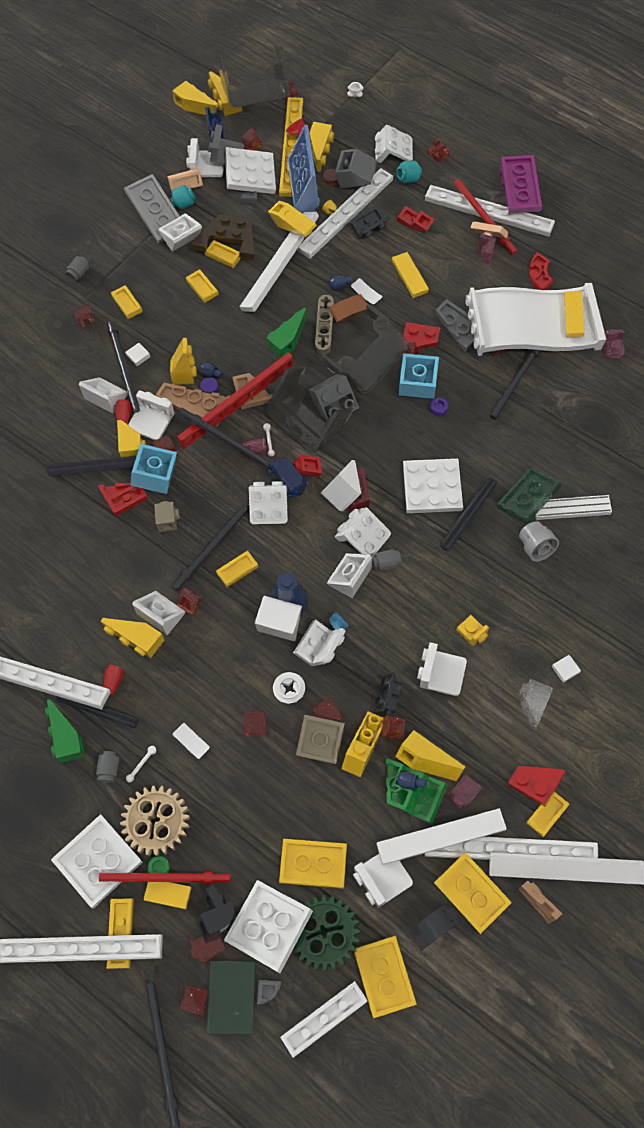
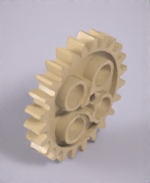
M152 786L151 792L144 788L143 795L136 792V800L129 798L132 803L131 806H124L128 812L121 813V816L126 819V821L120 822V825L126 827L121 832L123 835H128L125 839L127 843L133 841L130 846L131 848L135 849L139 846L138 852L140 854L146 849L147 856H150L152 851H154L156 856H159L160 850L166 855L167 847L175 850L173 843L181 844L182 842L179 837L187 836L183 828H189L190 826L184 821L189 820L190 816L184 813L189 809L188 807H182L185 801L183 799L178 800L180 796L178 793L172 796L173 791L171 788L166 793L163 786L160 787L159 791H157L155 786ZM158 802H161V805L159 806V809L157 811V804ZM152 804V810L149 813H143L144 806ZM166 808H173L170 816H163V811ZM157 815L160 821L155 822L154 825L151 820H155ZM147 825V831L142 835L138 834L139 827ZM163 828H167V836L164 838H159V831ZM153 829H154V837H153V839L151 840V839H150V836H151V834H152V832H153Z

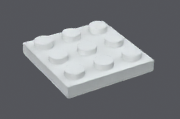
M226 147L227 189L275 194L273 153Z
M458 459L403 461L406 513L463 510Z
M101 814L51 859L93 909L121 883L99 882V873H132L143 863Z
M257 880L224 941L281 973L313 911Z

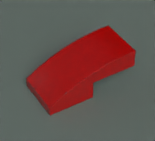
M407 206L403 208L396 219L399 223L421 232H427L435 220L423 211H420L418 214Z

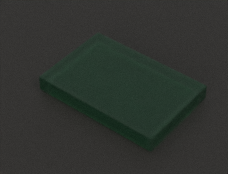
M530 467L497 503V508L528 524L561 487V482Z
M210 962L207 1034L253 1035L255 962Z

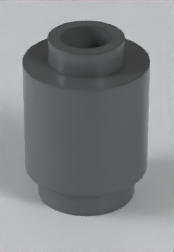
M76 256L66 268L65 275L73 282L80 280L89 269L88 261L82 256Z
M394 549L378 552L372 558L374 568H378L379 572L398 568L399 565H402L399 550L394 551Z
M104 751L102 755H99L96 770L98 782L114 783V778H117L119 757L116 756L115 752Z

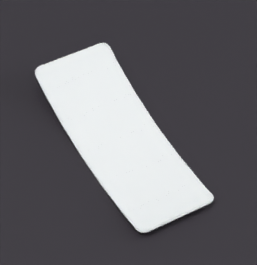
M360 278L351 285L358 294H362L363 298L372 304H375L382 298L380 294L371 289Z
M185 723L173 733L198 759L210 748Z

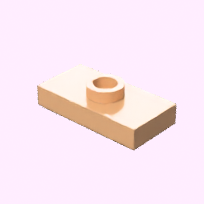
M199 168L167 176L171 192L182 185L191 187V189L203 186Z
M472 222L471 228L476 233L483 234L487 238H492L493 236L507 238L508 231L502 226Z

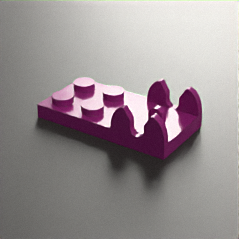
M534 155L501 157V186H504L508 213L541 211L542 202Z

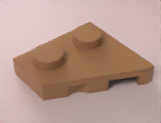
M250 373L232 377L236 392L254 379ZM264 389L240 408L242 410L274 402V397Z
M527 881L519 888V891L548 924L562 915L541 894V890L533 882Z

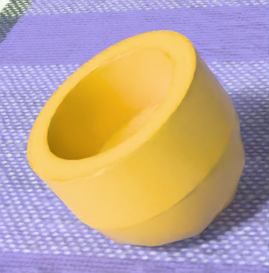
M328 200L323 205L322 210L326 214L332 215L333 211L337 210V207L332 200Z

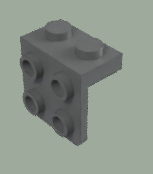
M216 124L215 131H211L210 141H213V143H209L208 152L211 153L210 162L226 166V147L244 149V144L222 139V126Z

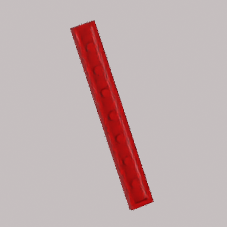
M289 353L284 355L203 416L202 420L215 427L293 367L292 355ZM192 425L177 436L179 445L186 449L208 431L198 425L197 427Z

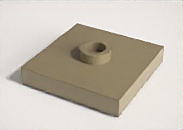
M304 715L296 755L337 764L345 723Z

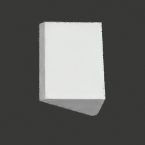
M184 214L158 230L173 252L194 240L201 233L202 226L193 218Z
M102 378L79 382L84 399L111 413L115 412L114 405L116 401L124 400L128 395L127 391Z
M351 460L321 492L339 511H344L361 494L354 460Z
M346 553L327 584L353 598L372 568L371 555Z
M157 591L133 601L132 604L137 615L166 635L170 633L186 612Z
M264 596L255 621L257 631L295 641L302 606Z

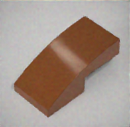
M358 294L330 306L329 309L338 323L351 319L353 315L366 312L369 307L362 294Z

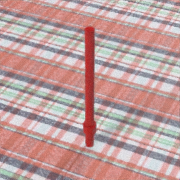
M457 179L454 182L455 186L487 224L496 225L463 183ZM508 235L507 238L498 237L502 246H505L512 255L518 251L510 242L511 239Z
M204 871V873H99V882H204V885H213V883H230V874H213V871Z

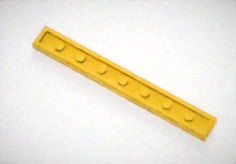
M288 97L279 196L293 197L287 160L297 142V137L289 135L286 129L297 120L302 119L303 98Z

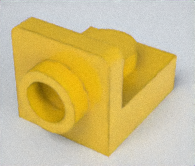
M470 615L456 630L474 646L477 642L481 644L488 637L489 627L487 625L483 627Z

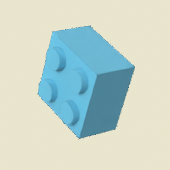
M403 353L399 395L434 399L439 357Z
M140 444L132 470L130 485L167 494L175 467L177 452Z

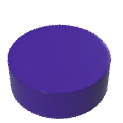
M205 378L201 381L200 388L204 393H217L218 383L214 378Z
M435 398L431 401L430 411L433 415L443 416L447 413L448 402L445 399Z

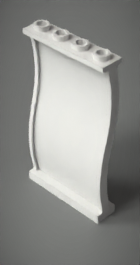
M585 283L583 287L565 290L499 287L474 291V288H470L469 295H466V306H469L468 318L472 321L471 333L475 337L474 348L477 349L478 356H482L484 352L503 349L573 351L594 348V350H601L606 341L592 283ZM582 291L584 337H566L564 292Z

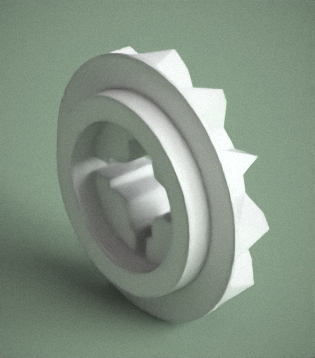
M283 673L276 678L273 684V692L280 702L287 703L288 705L294 702L297 703L303 697L305 683L295 673ZM293 683V690L295 692L289 691L285 695L286 688L284 686H290Z

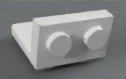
M386 124L375 136L377 162L381 163L389 153L405 161H412V138L408 134H404Z
M191 139V144L188 146L189 158L186 160L187 168H190V170L199 168L201 177H222L224 165L211 163V153L199 151L198 139Z
M139 390L136 398L140 411L133 415L128 425L139 432L141 436L159 441L175 414L172 403L166 398H159L150 392L145 393Z
M273 481L272 485H265V482H253V485L249 486L250 522L252 524H281L287 522V484L283 485V481Z
M366 507L354 509L349 514V520L341 524L337 529L338 533L335 535V538L339 542L348 540L361 554L371 555L373 558L375 553L389 538L391 532Z
M313 620L293 653L311 666L329 663L335 655V648L345 638L343 636L345 630L340 628L331 631L317 620Z
M430 643L428 649L424 648L422 660L425 661L424 668L420 667L417 679H421L420 688L458 696L467 660L463 657L436 651L438 644Z
M380 854L364 864L361 862L354 867L355 874L353 876L359 886L364 885L367 893H365L371 905L375 904L377 908L411 887L413 883L400 861L382 865Z

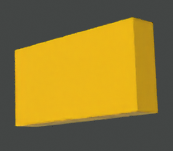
M213 240L205 252L206 256L231 268H234L242 258L239 257L238 251Z
M201 270L186 277V281L204 303L219 295L217 289Z
M126 285L111 292L113 299L127 319L143 312L141 306Z
M247 550L216 570V573L225 586L229 587L257 569L258 564Z
M554 792L546 807L540 805L526 824L540 836L544 837L569 806V803Z
M148 882L144 901L187 910L192 887L171 882Z

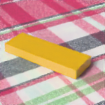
M408 252L392 257V262L411 296L415 298L428 293L429 288Z
M582 291L564 292L566 337H584Z
M111 899L108 936L132 935L134 899ZM107 960V969L130 968L131 960Z

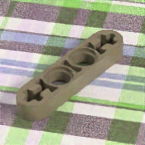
M322 295L318 300L315 349L321 355L328 354L331 350L333 315L329 308L334 305V300L330 295ZM325 302H328L327 309H324ZM322 315H328L330 318L327 320H323L320 317ZM322 329H327L329 332L327 334H321L319 331ZM322 340H325V346L322 348Z

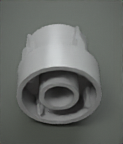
M539 521L529 523L519 534L524 544V550L532 561L537 562L548 558L559 546V540Z

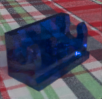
M205 107L209 136H211V131H215L217 124L222 126L221 138L226 139L219 108L216 107V113L213 114L210 107Z
M284 457L270 462L269 467L273 469L268 470V473L270 475L277 473L283 482L288 485L291 491L288 493V496L292 498L302 495L308 482L289 460Z

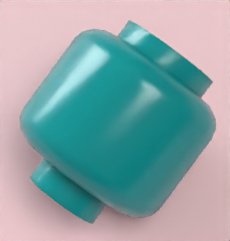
M413 160L404 161L397 168V177L405 184L417 182L422 174L421 167Z
M186 185L173 189L172 197L170 198L173 206H177L180 210L192 206L194 199H196L191 187Z

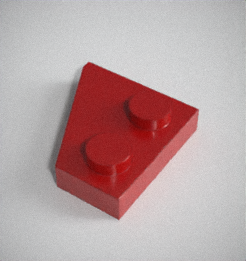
M406 322L400 353H406V350L410 349L417 351L425 347L437 346L440 328Z
M131 482L128 484L116 483L115 486L108 487L104 485L98 486L115 516L147 500L148 496L143 488L131 486Z
M518 766L509 780L508 786L546 807L563 779L565 770Z

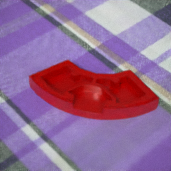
M538 252L532 258L529 277L536 290H547L553 283V279L547 272L550 260Z

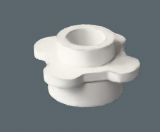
M353 82L348 86L349 97H361L363 95V86L360 83Z

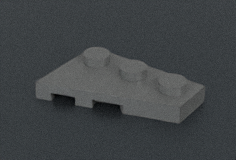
M446 299L436 309L435 314L464 352H466L474 344L475 337L471 333L472 321L469 320L467 312Z

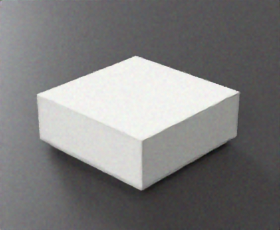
M140 343L125 352L126 356L136 366L150 358L149 352Z
M570 655L552 665V668L563 683L581 672Z

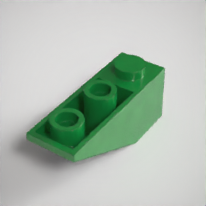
M305 307L297 311L293 317L283 322L278 329L272 331L266 337L267 348L277 357L282 358L287 353L290 354L294 351L307 320Z
M50 699L47 700L48 707L45 708V712L51 724L48 727L50 738H53L54 743L51 746L53 758H56L60 763L84 758L82 737Z

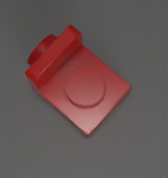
M300 455L292 464V472H294L295 479L299 480L302 475L320 477L322 474L320 457Z

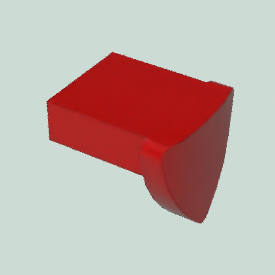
M299 119L286 129V132L291 136H296L298 139L306 124L302 119Z

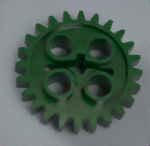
M323 895L320 902L315 896L314 904L312 905L306 900L307 907L313 911L308 922L316 920L317 926L314 930L308 931L305 925L295 944L298 947L293 952L295 954L302 953L299 960L302 962L307 959V967L314 963V968L317 971L321 965L325 972L328 971L329 965L336 970V963L338 962L345 966L343 959L346 957L351 960L349 952H357L353 944L360 943V940L355 938V935L361 934L359 929H355L360 922L352 920L356 913H348L351 907L350 905L342 907V899L335 903L334 896L327 901L326 896ZM331 913L338 915V919L334 924L327 922V918ZM339 926H344L342 930L331 931ZM323 928L331 931L327 933V938L319 935L323 933ZM317 934H318V936H316V937H314V938H312V939H310V940H306V938H307L308 936H313V935H317ZM337 935H342L344 937L343 944L338 947L334 946V938ZM316 942H322L323 948L319 953H313L312 947Z

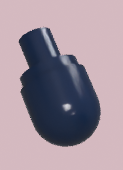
M344 275L334 276L329 281V285L333 290L344 289L346 284L353 283L352 276L344 278Z
M203 363L200 366V373L207 378L218 377L221 379L223 376V372L219 371L213 364Z
M402 772L397 778V783L403 789L416 790L417 787L426 788L427 780L420 779L415 773Z

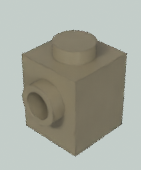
M163 501L159 504H154L158 531L178 530L177 520L180 519L179 509H175L174 503Z

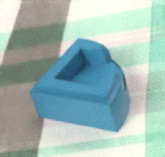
M334 612L329 618L335 630L340 628L345 630L348 627L346 621L337 612Z

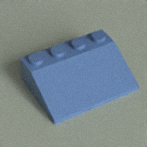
M304 125L287 162L294 208L299 212H314L319 206L320 200L317 193L318 187L308 125Z

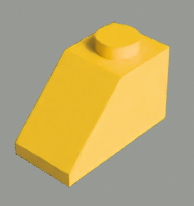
M117 420L120 456L137 457L140 444L146 445L145 440H142L139 432L122 420Z

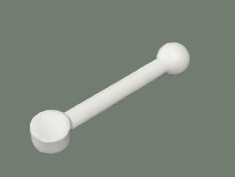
M266 423L264 424L263 428L266 431L269 448L267 454L268 456L272 457L274 456L275 452L274 450H272L269 432L271 426L270 424Z
M155 746L148 748V753L133 772L126 776L127 782H132L135 774L147 759L156 753Z

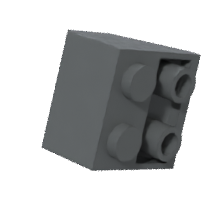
M358 149L342 150L335 170L340 187L351 188L371 185L377 160Z
M336 374L308 389L315 407L328 424L359 408L345 375Z

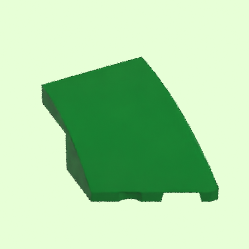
M387 758V804L432 824L448 785L445 782ZM402 772L415 773L420 779H426L427 785L426 788L417 787L416 790L403 789L398 785L397 778Z

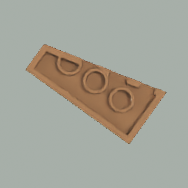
M163 383L155 395L159 398L168 399L172 403L173 408L179 411L183 407L192 414H198L201 417L230 397L229 395L227 397L220 396L219 393L214 392L212 394L204 393L199 389L189 390L184 386Z

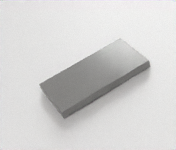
M151 174L125 187L124 191L157 243H160L164 239L158 229L180 216L154 175Z

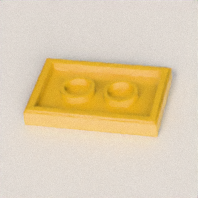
M283 839L279 883L344 889L347 844Z
M466 852L434 882L480 934L512 903Z
M396 936L356 948L357 952H354L373 1018L417 1005Z

